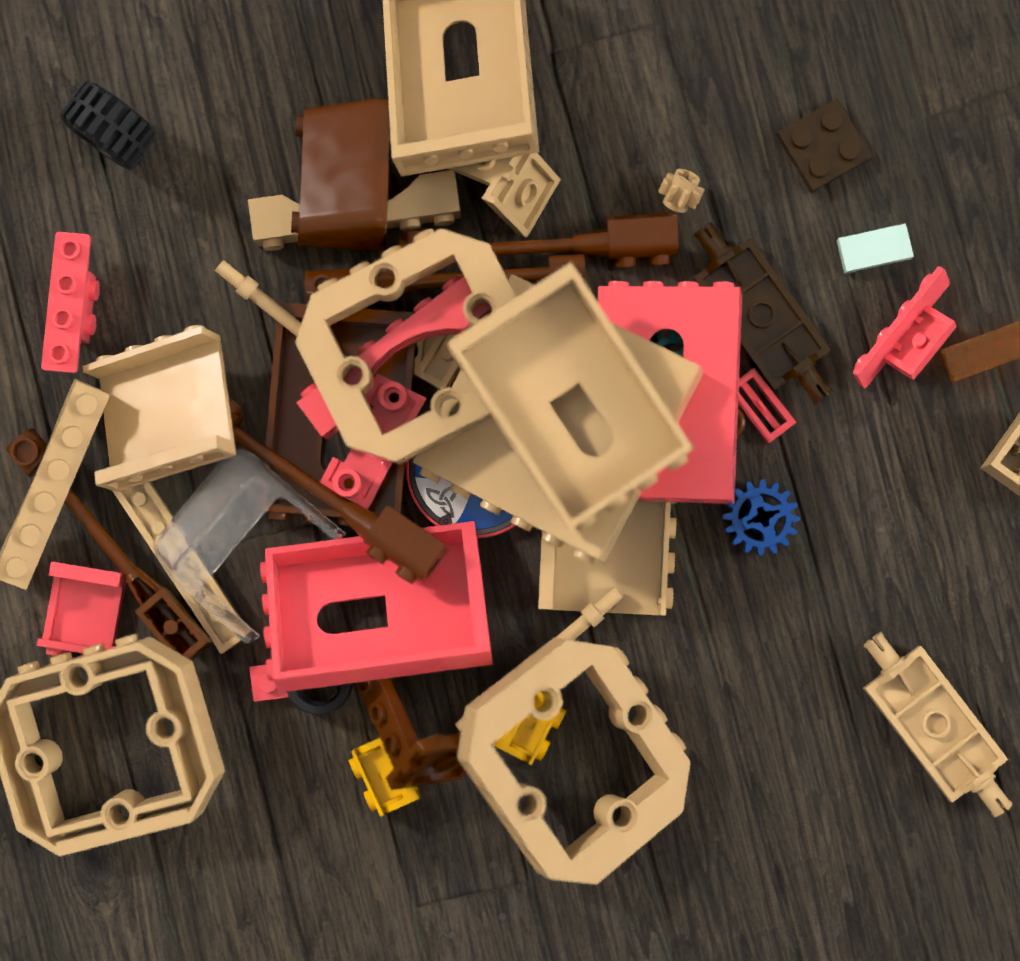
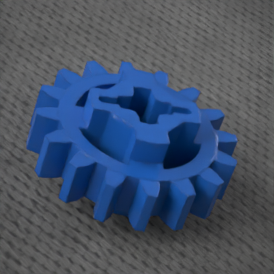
M763 479L759 481L757 488H754L753 484L749 481L745 483V493L735 489L737 500L734 501V504H725L731 509V513L722 515V519L730 521L731 525L724 529L725 533H735L736 536L731 543L736 545L742 541L744 543V553H748L752 547L756 548L757 556H763L766 547L771 554L777 553V543L787 547L789 542L785 536L797 534V531L791 527V523L800 521V517L792 515L791 510L795 509L798 504H788L786 499L789 497L790 491L788 490L782 494L778 493L779 483L777 482L769 489L766 488V482ZM760 495L773 498L779 505L772 506L764 502ZM747 500L748 510L745 517L738 519L739 509L742 503ZM757 509L761 513L775 512L774 515L764 521L765 527L761 523L753 522L747 524V521L757 515ZM784 516L782 529L776 536L774 526L778 518ZM749 529L758 533L762 541L749 538L743 531Z

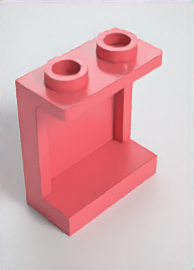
M51 562L49 576H54L44 633L42 638H38L37 646L47 647L46 654L55 656L67 653L68 651L84 655L82 649L100 643L104 644L105 649L114 647L126 587L125 575L118 572Z

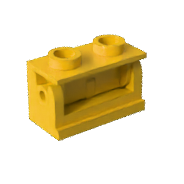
M541 691L534 698L536 709L540 708L544 701ZM561 708L558 714L549 720H540L527 716L495 741L494 746L523 761H527L530 765H532L535 758L541 761L551 743L545 739L550 728L558 729L567 710Z
M380 737L351 751L354 758L349 759V763L357 779L363 777L368 788L367 791L363 792L366 802L371 811H378L380 817L386 812L389 813L421 797L418 787L390 789L386 777L394 768L383 749Z

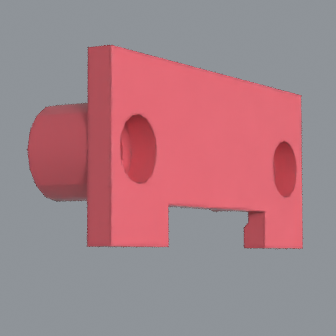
M378 373L374 378L371 390L365 395L368 403L374 406L372 411L384 434L416 419L427 400L425 397L403 387L400 383L394 382ZM397 393L399 400L394 403L391 402L390 395ZM351 449L345 462L335 457L332 458L320 483L340 496L369 510L393 462ZM347 479H352L354 482L353 487L350 489L344 486Z

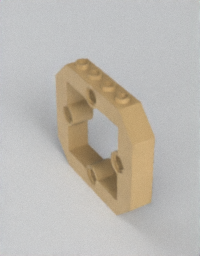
M432 229L425 230L413 238V243L403 248L397 245L383 252L381 255L382 259L372 264L363 262L356 265L349 271L351 275L339 281L337 278H332L317 287L319 291L313 293L310 297L295 342L346 445L352 450L399 465L492 418L474 389L462 394L461 391L455 388L447 387L439 390L434 395L431 402V411L384 434L365 397V394L371 390L374 383L373 372L364 360L352 356L345 358L330 325L379 300L390 302L402 296L405 287L456 261L472 291L467 296L463 307L466 320L471 327L483 320L473 316V310L478 304L486 303L490 305L493 313L517 298L488 243L443 229L435 232ZM385 273L395 275V282L391 287L383 289L377 286L381 275ZM354 368L361 369L363 372L362 380L357 385L346 384L345 378L348 371ZM448 399H456L460 402L458 413L451 417L443 415L441 412L442 404Z
M132 634L116 639V646L105 649L104 644L100 643L82 649L84 655L72 658L71 652L51 657V664L40 667L39 661L17 667L19 673L6 678L0 690V776L16 829L21 834L58 856L193 822L204 812L225 772L193 661L152 637L138 640L137 635ZM80 667L84 668L88 673V682L81 679L79 675ZM146 670L158 712L153 714L147 722V735L155 745L161 747L169 746L181 790L147 799L138 791L132 789L124 790L109 799L103 805L101 811L65 820L51 775L61 766L63 759L62 751L54 741L40 738L30 702L64 692L73 695H83L101 686L104 681ZM165 718L170 719L174 723V733L166 729L164 725ZM35 753L41 756L43 767L37 764ZM119 804L124 805L128 809L129 818L121 814Z
M553 638L465 707L457 759L536 873L548 879L598 884L683 812L690 768V760L684 753L686 746L678 735L670 732L665 724L667 722L665 714L657 705H652L646 696L648 693L647 687L637 676L632 675L627 667L629 661L619 648ZM585 671L609 706L611 723L616 728L626 731L655 775L626 799L613 794L601 797L594 807L596 824L564 850L542 818L546 809V800L543 793L534 787L517 782L492 744L527 716L540 720H549L555 717L562 706V697L559 690ZM541 691L544 701L541 707L536 709L534 698ZM634 706L636 716L633 721L629 722L628 712ZM526 794L528 797L527 806L519 811L518 801L521 796ZM620 807V818L613 822V812L616 808Z

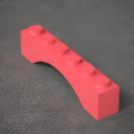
M459 276L451 278L442 286L443 292L433 300L431 297L425 298L414 307L415 313L405 321L402 318L396 320L386 328L387 335L377 342L374 339L370 340L358 349L357 353L359 356L357 357L364 360L372 370L373 375L394 354L413 343L429 337L461 334L471 327L466 320L463 307L467 296L472 291L464 276L461 279ZM486 303L478 304L473 310V316L477 319H484L491 314L492 307ZM354 368L348 371L345 378L346 384L357 385L362 380V370ZM313 383L301 393L303 398L297 404L319 434L328 440L339 429L316 383Z

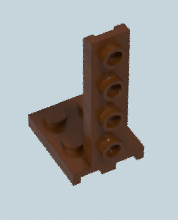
M356 629L355 631H361V630H367V629ZM391 678L356 682L357 689L368 708L370 719L375 724L381 738L383 749L394 768L386 777L391 790L449 782L463 778L467 772L457 759L461 732L447 736L439 733L425 739H417Z

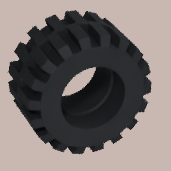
M84 81L60 114L63 123L76 135L111 161L124 168L132 169L156 137L153 127L140 114L114 94L93 82Z

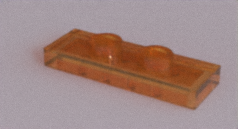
M1020 321L940 350L939 352L951 383L1020 359Z

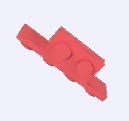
M57 232L55 234L41 368L45 371L76 373L78 371L80 344H89L90 335H94L96 331V316L92 315L93 302L99 299L100 284L99 281H96V276L88 270L92 240L88 234Z
M938 266L932 274H928L922 280L919 291L899 309L898 317L889 327H885L879 333L876 344L868 354H863L858 359L853 375L859 386L864 389L867 388L886 363L914 380L957 326L954 320L932 308L950 284L945 269Z

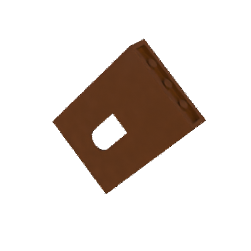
M278 302L280 306L302 323L308 304ZM362 309L330 325V328L345 358L350 356L357 357L359 356L357 353L358 349L365 343L373 339L375 342L379 341L387 335L385 330L389 325L400 318L405 321L414 312ZM276 320L265 445L320 482L325 473L321 464L323 437L297 404L303 398L301 393L308 386L315 383L295 343L297 337ZM417 342L394 354L379 368L376 374L378 373L394 382H398L403 387L413 391ZM397 393L390 395L391 402L394 403L399 400ZM264 462L259 511L268 513V519L289 521L290 515L303 516V522L324 524V517L337 518L338 525L350 526L340 516L339 512ZM406 462L400 465L392 464L369 511L380 515L388 505L403 515ZM347 479L344 483L347 489L352 488L354 485L352 479Z

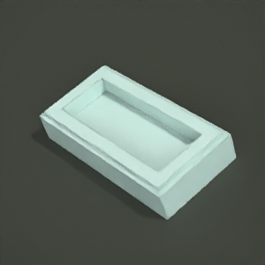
M906 223L837 239L844 274L909 260L914 257Z

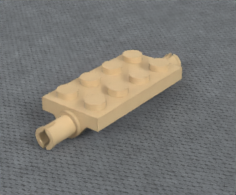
M882 632L873 636V640H868L863 646L867 648L883 670L878 677L863 687V689L950 802H954L969 791L972 793L976 792L994 817L1003 814L1002 808L1005 807L1008 810L1013 803L1008 800L993 779L995 778L994 772L1005 763L1008 758L922 646H917L907 655L899 657Z

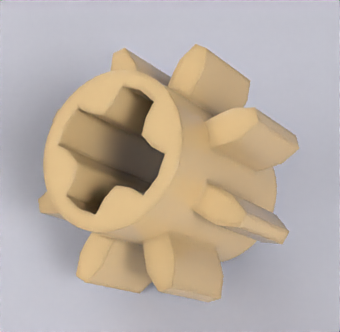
M677 169L674 175L670 172L667 173L658 192L665 195L663 203L666 207L683 213L687 211L688 207L696 208L704 188L698 187L700 179L696 174L685 169Z

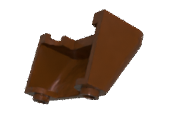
M372 98L304 108L303 116L296 115L295 136L302 137L299 212L292 211L291 233H298L297 246L381 251L386 230L390 135L388 99Z

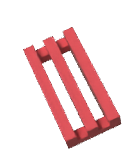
M755 368L739 379V387L742 388L774 430L772 433L767 430L739 393L738 406L767 445L797 423ZM750 379L754 381L784 420V424L780 426L747 381Z

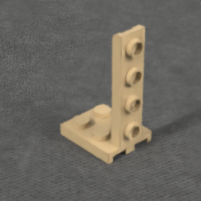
M538 153L448 168L489 186L482 199L516 234L525 238L528 237L561 180Z

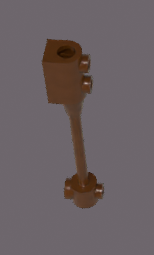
M675 212L605 216L606 229L572 236V238L493 242L488 244L495 256L573 251L576 254L606 257L608 260L615 259L617 267L635 266L636 258L650 257V264L664 265L671 263L670 256L678 255V217ZM429 228L403 230V238H399V245L403 248L413 243V238Z
M584 254L549 256V267L502 269L507 280L513 274L527 282L543 281L567 264L572 263L586 284ZM352 268L305 271L307 304L311 295L319 291L317 287L332 278H337L339 281L351 275L349 271ZM462 272L430 274L405 287L403 293L412 291V289L442 287L451 278L459 276L461 279L464 275ZM391 273L381 275L377 286L383 289L391 287L395 282V275Z
M229 398L234 441L339 512L340 516L364 540V543L369 546L366 554L382 565L387 559L398 566L395 573L403 580L413 585L416 579L424 583L431 576L448 552L444 543L388 505L380 515H377L337 495L242 430L240 425L243 418L240 414L244 409Z
M31 428L17 436L7 446L6 451L28 477H33L43 458L47 443L34 428ZM69 489L64 504L125 575V580L140 606L134 612L162 644L191 661L199 656L212 644V640L168 588L161 586L142 569L132 563L81 500Z

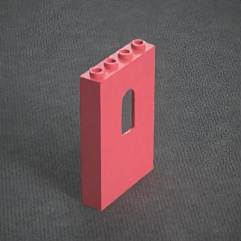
M610 281L608 286H598V304L611 323L648 341L660 330L671 329L676 331L683 339V358L701 366L704 372L678 422V425L694 447L686 453L689 460L672 472L666 466L655 473L659 480L644 489L637 501L734 504L742 292L740 287H734V283L715 282L713 287H699V283L691 281L679 282L678 287L664 286V283L658 281L643 282V286H629V283L625 281Z
M475 521L422 528L444 543L448 552L424 583L416 579L413 585L395 573L398 566L387 559L382 565L366 554L369 546L364 543L360 536L266 548V562H260L262 582L267 583L268 594H262L263 611L265 615H269L270 626L264 627L266 647L271 648L272 659L266 660L268 680L274 681L279 693L492 665ZM385 596L388 627L329 634L322 631L317 624L320 610L328 604Z

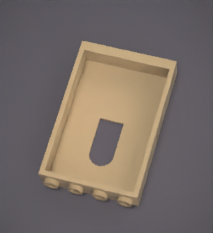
M383 0L392 160L401 177L539 152L525 0ZM455 23H469L476 29L479 76L446 81L444 33Z
M572 263L567 264L447 342V349L567 531L576 527L578 532H581L597 521L594 516L596 512L605 506L609 512L613 511L628 501L625 493L636 486L640 492L659 480L655 473L666 466L672 472L689 460L686 453L694 447ZM577 384L581 385L612 433L610 449L598 457L588 456L578 448L549 404V402Z

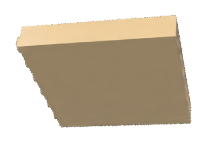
M511 274L508 280L516 297L535 286ZM612 323L678 423L704 374L701 366ZM461 370L452 388L465 394L474 388ZM580 384L575 385L549 402L578 448L584 454L598 457L610 449L612 433ZM456 399L446 400L441 407L442 414L448 417L456 415L460 410V402ZM493 417L415 456L413 460L414 464L422 467L420 475L437 484L441 478L452 483L449 490L466 499H469L471 494L483 499L480 506L498 516L502 510L513 515L511 520L513 524L529 532L532 526L544 531L542 539L559 548L562 547L564 542L575 547L576 550L573 555L590 564H593L595 558L605 563L641 494L636 486L625 493L628 501L611 512L605 506L594 514L597 521L581 532H578L576 527L567 531Z

